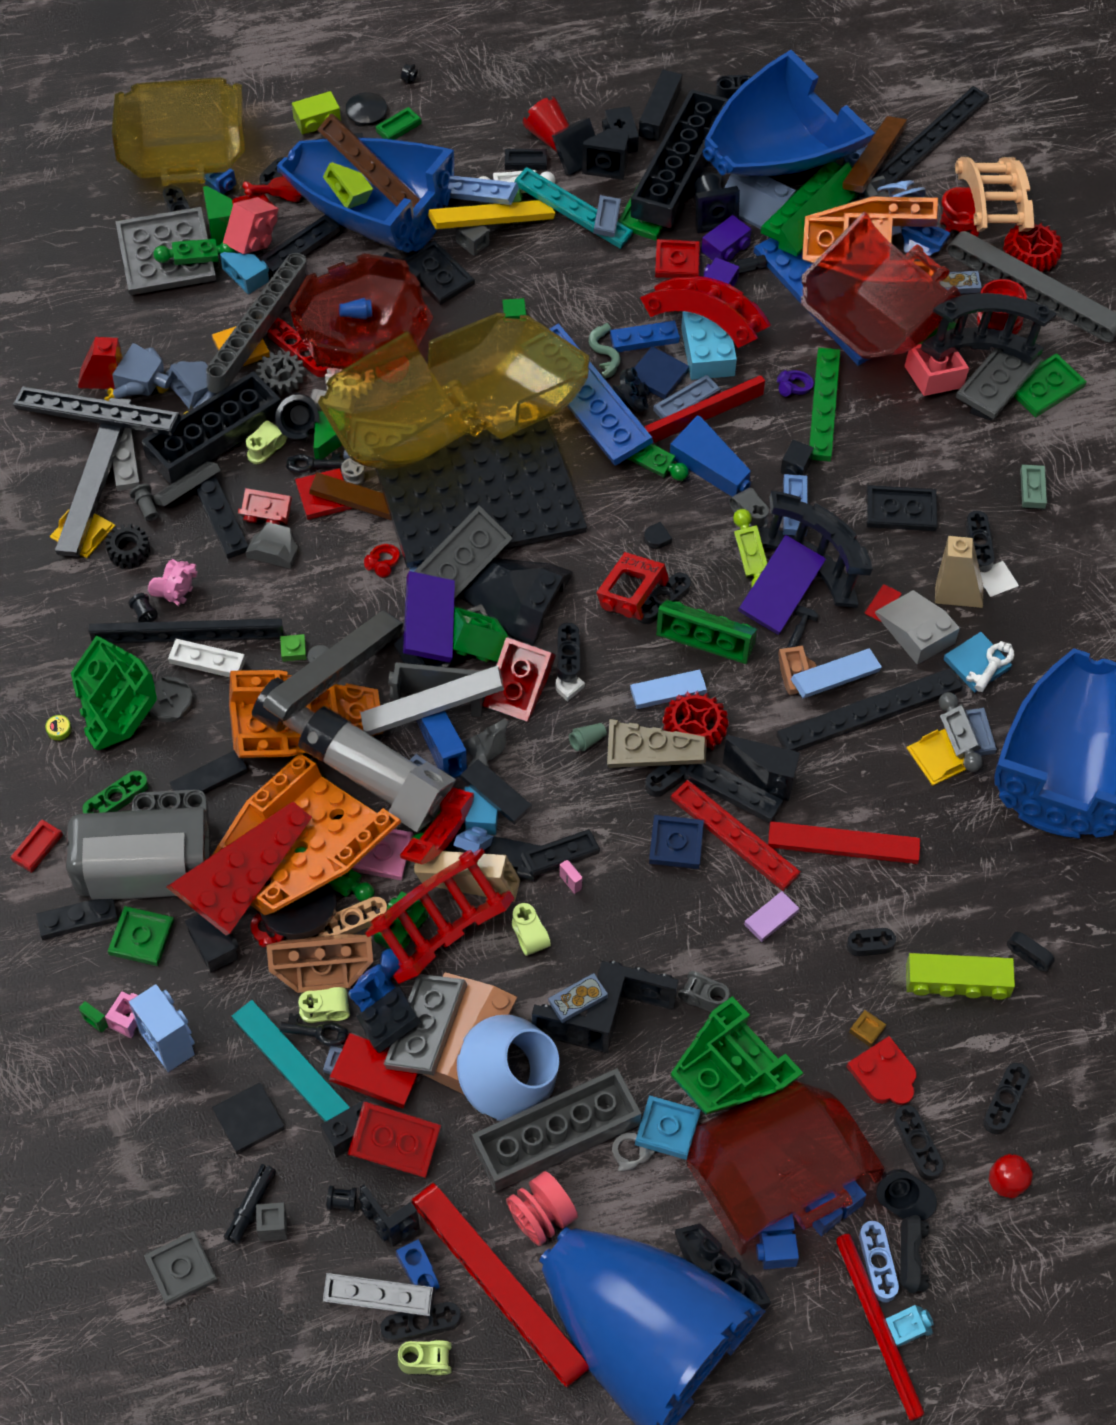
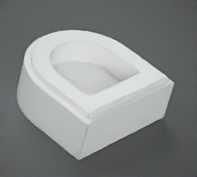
M558 677L556 679V691L567 702L585 687V682L579 677L571 683L563 682Z

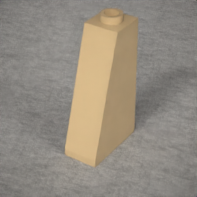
M948 536L936 580L935 603L983 607V582L973 538Z
M442 851L428 863L423 865L415 863L414 872L421 883L458 861L459 856L463 853ZM483 854L477 864L495 892L502 894L510 890L516 899L520 878L507 856ZM468 868L452 876L463 893L486 897ZM444 882L436 886L438 888L447 889Z

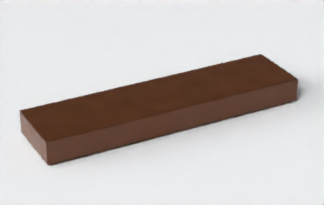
M318 472L316 473L309 494L391 520L383 493Z

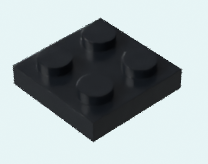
M399 985L356 1016L373 1048L378 1053H381L421 1023L419 1016Z

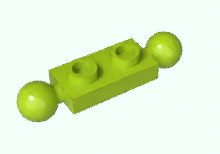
M739 509L734 513L733 521L741 530L734 531L745 575L746 577L754 576L751 587H753L767 565V560L757 525L749 526L752 521L751 513L746 509Z

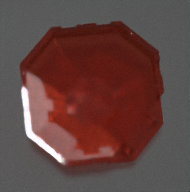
M364 253L356 256L357 262L347 266L343 261L328 267V273L317 277L316 273L306 276L289 308L294 327L317 365L360 373L418 349L434 317L423 302L420 283L416 276L409 271V266L405 260ZM361 298L371 300L372 317L366 320L340 317L339 304Z

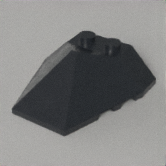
M493 558L458 595L472 607L482 604L487 615L496 618L511 638L534 646L543 629V618L558 590L564 591L572 576V571L551 563Z

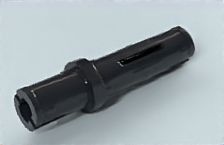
M265 1164L260 1165L240 1207L236 1208L233 1212L234 1218L223 1236L227 1241L239 1245L248 1225L253 1223L256 1204L261 1202L271 1180L276 1174L275 1169L268 1165L266 1167Z

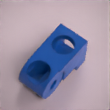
M419 1239L396 1250V1257L411 1284L435 1287V1290L440 1288Z

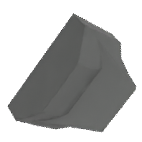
M267 522L262 530L253 536L246 551V557L291 569L299 551L298 546L293 540L291 528Z

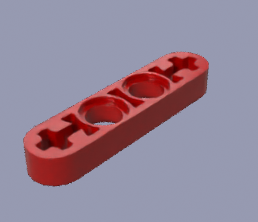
M280 318L275 320L267 332L269 339L285 352L289 351L291 357L297 355L298 361L302 360L303 366L313 375L321 378L325 377L327 369L331 368L329 357ZM291 338L297 340L296 343L291 345L285 343L286 340ZM303 351L312 352L308 357L300 355Z

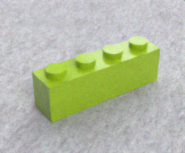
M909 953L906 962L907 992H913L920 996L933 993L944 997L966 995L969 998L992 996L994 999H1005L1011 997L1015 987L1013 958Z

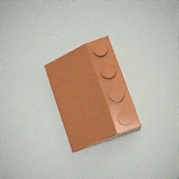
M445 972L442 977L465 979L467 987L434 1076L423 1075L464 1095L457 1075V1056L460 1054L464 1037L470 1029L484 1019L496 1015H511L517 997L493 985Z

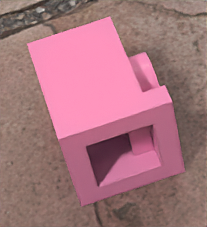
M122 991L105 1016L109 1028L132 1038L137 1024L129 1001L138 995L134 993L129 995Z

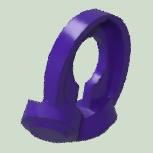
M784 370L777 377L779 392L783 396H790L792 393L806 394L811 391L814 384L810 375L797 370ZM800 379L804 382L805 387H798L790 381Z

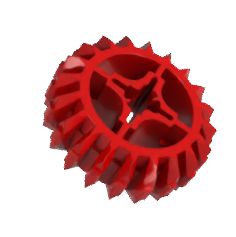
M1042 222L1039 225L1034 223V228L1030 231L1019 232V225L1016 224L1005 237L1003 252L1040 272L1044 270L1049 272L1061 258L1063 247L1060 240L1061 236H1057L1056 230L1050 231V225L1044 227Z
M698 690L695 692V695H691L687 691L685 697L678 694L676 701L671 700L669 707H666L662 721L664 725L663 731H677L704 736L707 740L706 747L713 751L715 744L720 745L722 738H725L729 725L727 711L723 710V703L717 704L716 697L709 699L708 693L700 696ZM681 714H683L684 719L682 720V723L678 725L676 720ZM713 720L715 725L709 731L707 725Z

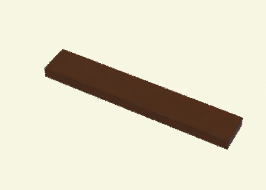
M330 114L317 129L396 207L404 198L412 200L413 208L420 201V198L334 114Z
M892 116L885 118L843 181L844 190L864 192L906 128L907 119Z

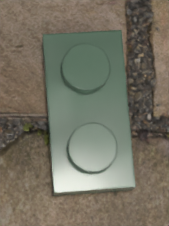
M1022 465L1020 469L1022 507L1045 509L1047 504L1045 466Z

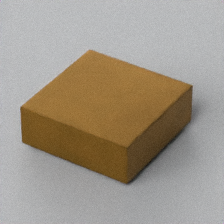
M864 1010L850 1028L849 1033L871 1047L886 1028V1024Z

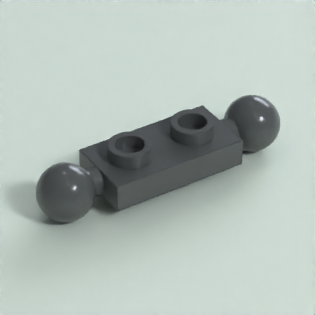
M950 692L944 693L939 698V706L947 712L940 715L950 742L956 756L959 759L964 757L963 765L965 769L970 772H976L983 766L982 757L975 753V751L981 749V745L963 705L958 706V698L955 694Z

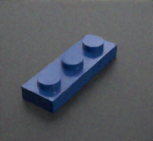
M675 320L610 330L611 342L617 352L679 343L680 339Z

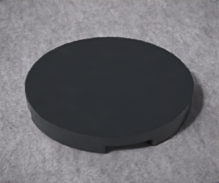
M327 883L273 913L263 915L260 912L261 919L265 928L270 933L274 932L278 935L286 936L290 940L309 938L325 930L324 927L331 921L333 916H336V896L332 887Z

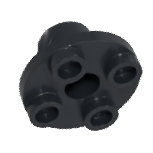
M634 367L623 370L620 374L621 385H613L612 389L627 407L630 405L635 412L640 413L647 410L646 396L649 395L647 384L641 382Z

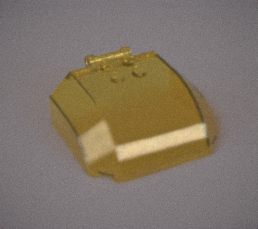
M217 77L136 83L131 86L130 92L126 94L121 91L116 93L112 123V138L116 161L140 178L161 177L162 186L186 182H199V184L206 183V173L226 172L245 152V118L242 85L235 83L231 86L227 84L226 79Z
M495 313L430 340L428 370L440 396L449 402L442 410V414L445 417L454 419L474 437L478 436L482 430L487 429L498 438L503 439L565 408L577 396L588 378L589 355L530 316L520 315V319L505 318V313ZM458 411L463 412L464 414H466L468 417H470V418L473 419L474 421L472 422L471 420H469L467 417H465L464 415H462V414H461L460 412H458Z
M409 332L403 333L330 377L326 384L328 390L325 396H320L318 401L319 406L349 457L363 466L376 469L401 468L430 457L470 433L471 430L464 417H472L477 413V407L468 400L458 380H452L441 387ZM451 394L455 395L461 406L454 407L448 396Z

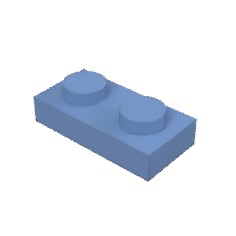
M473 827L457 835L453 846L467 851L472 850V852L481 848L484 850L491 846L493 836L487 834V831L483 828Z

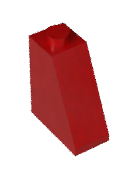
M95 337L81 366L78 388L115 389L112 374L123 359L118 338Z

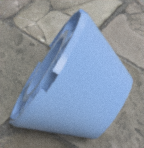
M496 1015L484 1019L466 1034L460 1054L457 1056V1075L464 1095L480 1113L487 1114L497 1119V1121H502L550 1098L557 1078L559 1054L556 1045L547 1034L531 1022L513 1015ZM510 1043L520 1047L529 1060L530 1077L527 1084L517 1080L509 1069L507 1052Z

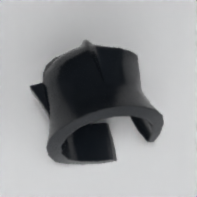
M295 393V395H291L281 402L277 408L275 419L277 427L283 435L292 439H303L308 437V430L314 428V423H319V413L312 398L304 394Z

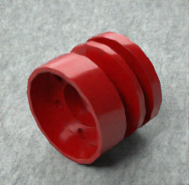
M993 280L985 284L981 289V293L1003 294L1025 300L1027 298L1025 289L1019 283L1012 280ZM978 312V316H977V325H978V326H979L980 320H981V318H982L983 312ZM993 312L988 328L1003 330L1009 314ZM1017 317L1012 334L1016 335L1022 329L1023 317Z

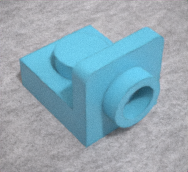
M917 1305L886 1318L897 1346L908 1343L920 1336L933 1334L931 1326L934 1324L931 1315L926 1309L923 1310L922 1307Z

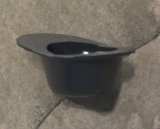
M894 1169L888 1173L883 1172L882 1180L879 1182L876 1190L879 1203L902 1219L918 1215L924 1221L933 1215L937 1207V1198L934 1191L927 1184L903 1169Z

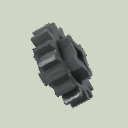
M281 350L278 351V355L270 352L269 358L263 356L262 362L257 363L258 369H256V374L274 393L279 391V394L283 395V391H287L290 394L291 388L298 390V383L304 382L305 370L302 360L298 361L297 355L291 357L289 351L285 355L282 354Z

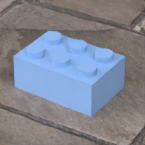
M155 984L130 1000L129 1004L140 1034L166 1071L169 1072L195 1055L192 1048L195 1042L190 1035L191 1030L187 1025L188 1020L180 1009L176 1011L172 1005L174 1001L166 990L161 991Z

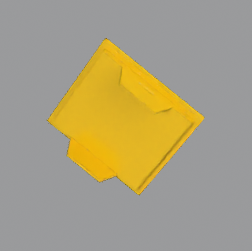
M69 510L61 517L58 528L50 535V538L57 542ZM94 513L80 555L88 558L116 525Z
M937 729L923 736L920 741L906 747L932 786L966 770L963 765L964 757L959 759L956 756L946 729L941 731Z

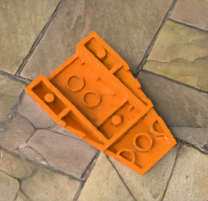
M230 671V719L233 747L239 758L289 757L306 753L298 747L301 735L293 731V729L291 730V728L286 727L277 733L252 717L254 704L265 686L277 677L286 681L292 676L288 675L287 671ZM346 683L345 686L333 685L305 707L316 713L321 707L327 706L351 721V724L363 730L360 712L380 706L378 689ZM384 731L379 732V733H376V734L371 735V736L383 734Z

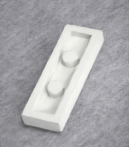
M180 639L175 640L168 657L170 664L230 677V671H241L246 660L245 654Z

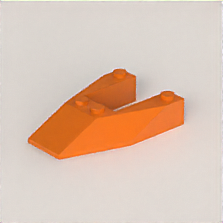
M869 197L805 216L802 259L866 283L908 290L933 291L934 262L890 260L892 226L937 227L938 198Z

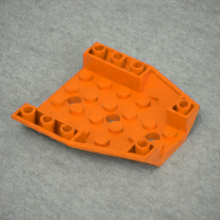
M298 754L245 802L212 855L291 802H295L312 816L309 823L267 880L271 881L268 886H263L250 904L263 915H268L347 873L398 826L401 820L384 808L376 813L322 777L316 763L304 755ZM337 815H343V817H342L341 819H334V820H333V818H334L335 816H337ZM303 846L307 848L303 853L295 852L297 847Z

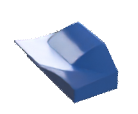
M904 226L902 228L904 252L924 261L934 252L941 250L948 241L950 232L940 227Z

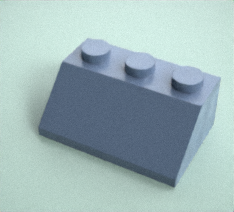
M731 174L725 185V188L738 186L740 190L739 218L759 229L796 192V190L768 176Z

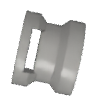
M349 458L342 463L343 480L359 486L362 485L365 481L363 462L358 458Z

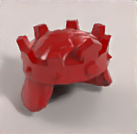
M954 187L947 190L942 197L943 214L941 215L940 224H945L946 231L951 232L952 229L959 231V233L971 230L970 234L978 237L977 225H974L976 210L971 188Z

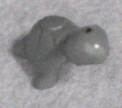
M507 718L491 724L478 735L476 734L462 742L467 751L474 757L469 766L479 759L490 769L488 761L500 755L505 749L506 731L509 724Z

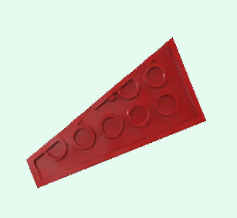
M291 802L166 886V888L222 933L228 935L309 823L312 816L295 802Z

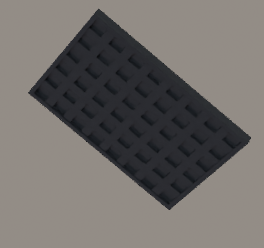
M548 418L371 451V457L407 568L421 565L478 506L483 508L512 537L511 541L503 549L586 533L587 526Z

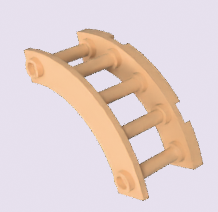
M969 157L958 158L955 164V172L958 174V180H966L971 188L976 210L974 225H977V232L985 230L987 223H1016L1019 225V232H1028L1034 228L1033 203L1027 197L1030 185L1026 171L1019 160H1015V157H1002L997 163H975ZM980 173H997L999 175H980ZM983 184H1009L1013 192H984ZM986 201H1014L1017 203L1018 213L987 214Z

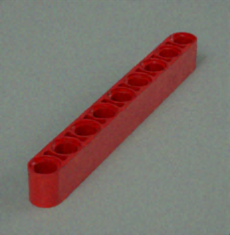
M431 1183L411 1199L412 1204L421 1217L565 1387H569L589 1370L588 1364L437 1185Z

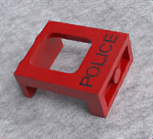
M624 552L596 592L601 608L609 612L613 611L623 614L628 618L642 620L644 616L641 607L657 584L665 586L669 581L665 564ZM622 573L643 579V582L631 598L610 593V590Z

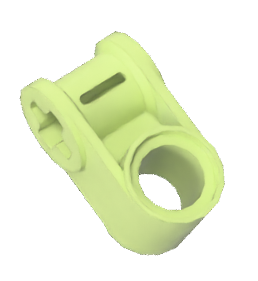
M265 421L246 439V446L249 449L247 452L248 460L254 464L265 462L276 450L285 444L287 437L280 432L276 425L270 421Z
M527 903L518 904L513 910L512 928L516 933L523 953L528 956L550 947L551 943L548 933L541 924L533 906Z
M334 987L325 990L306 991L299 997V1014L301 1019L307 1023L341 1021L350 1016L348 992L345 988Z
M441 1340L405 1342L398 1351L399 1368L407 1374H450L449 1350H451L452 1344L451 1342ZM412 1352L418 1356V1359L414 1363H408L404 1361L403 1356ZM438 1354H440V1362L437 1361Z

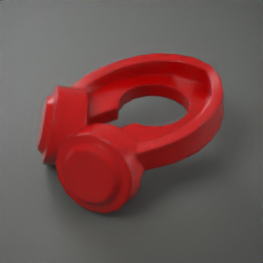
M391 544L376 546L372 549L370 555H366L364 558L366 570H375L379 577H387L391 572V568L399 561V550ZM382 553H388L393 557L390 560L379 561V555Z
M260 913L253 917L250 924L251 932L259 942V947L267 948V944L284 940L285 936L274 933V937H269L266 932L258 929V924L262 921Z

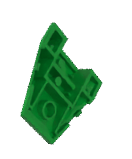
M100 636L94 638L71 672L76 697L80 698L82 704L80 714L85 717L87 725L84 728L85 735L95 750H101L130 738L157 701L152 673L143 660Z
M733 996L711 1012L708 1020L702 1029L699 1030L696 1038L690 1047L687 1048L670 1075L705 1115L781 1091L803 1075L800 1068L786 1053L778 1059L747 1026L750 1014Z

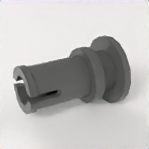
M149 484L138 485L129 493L130 497L135 500V503L140 506L145 521L155 520L159 516L152 501V487Z

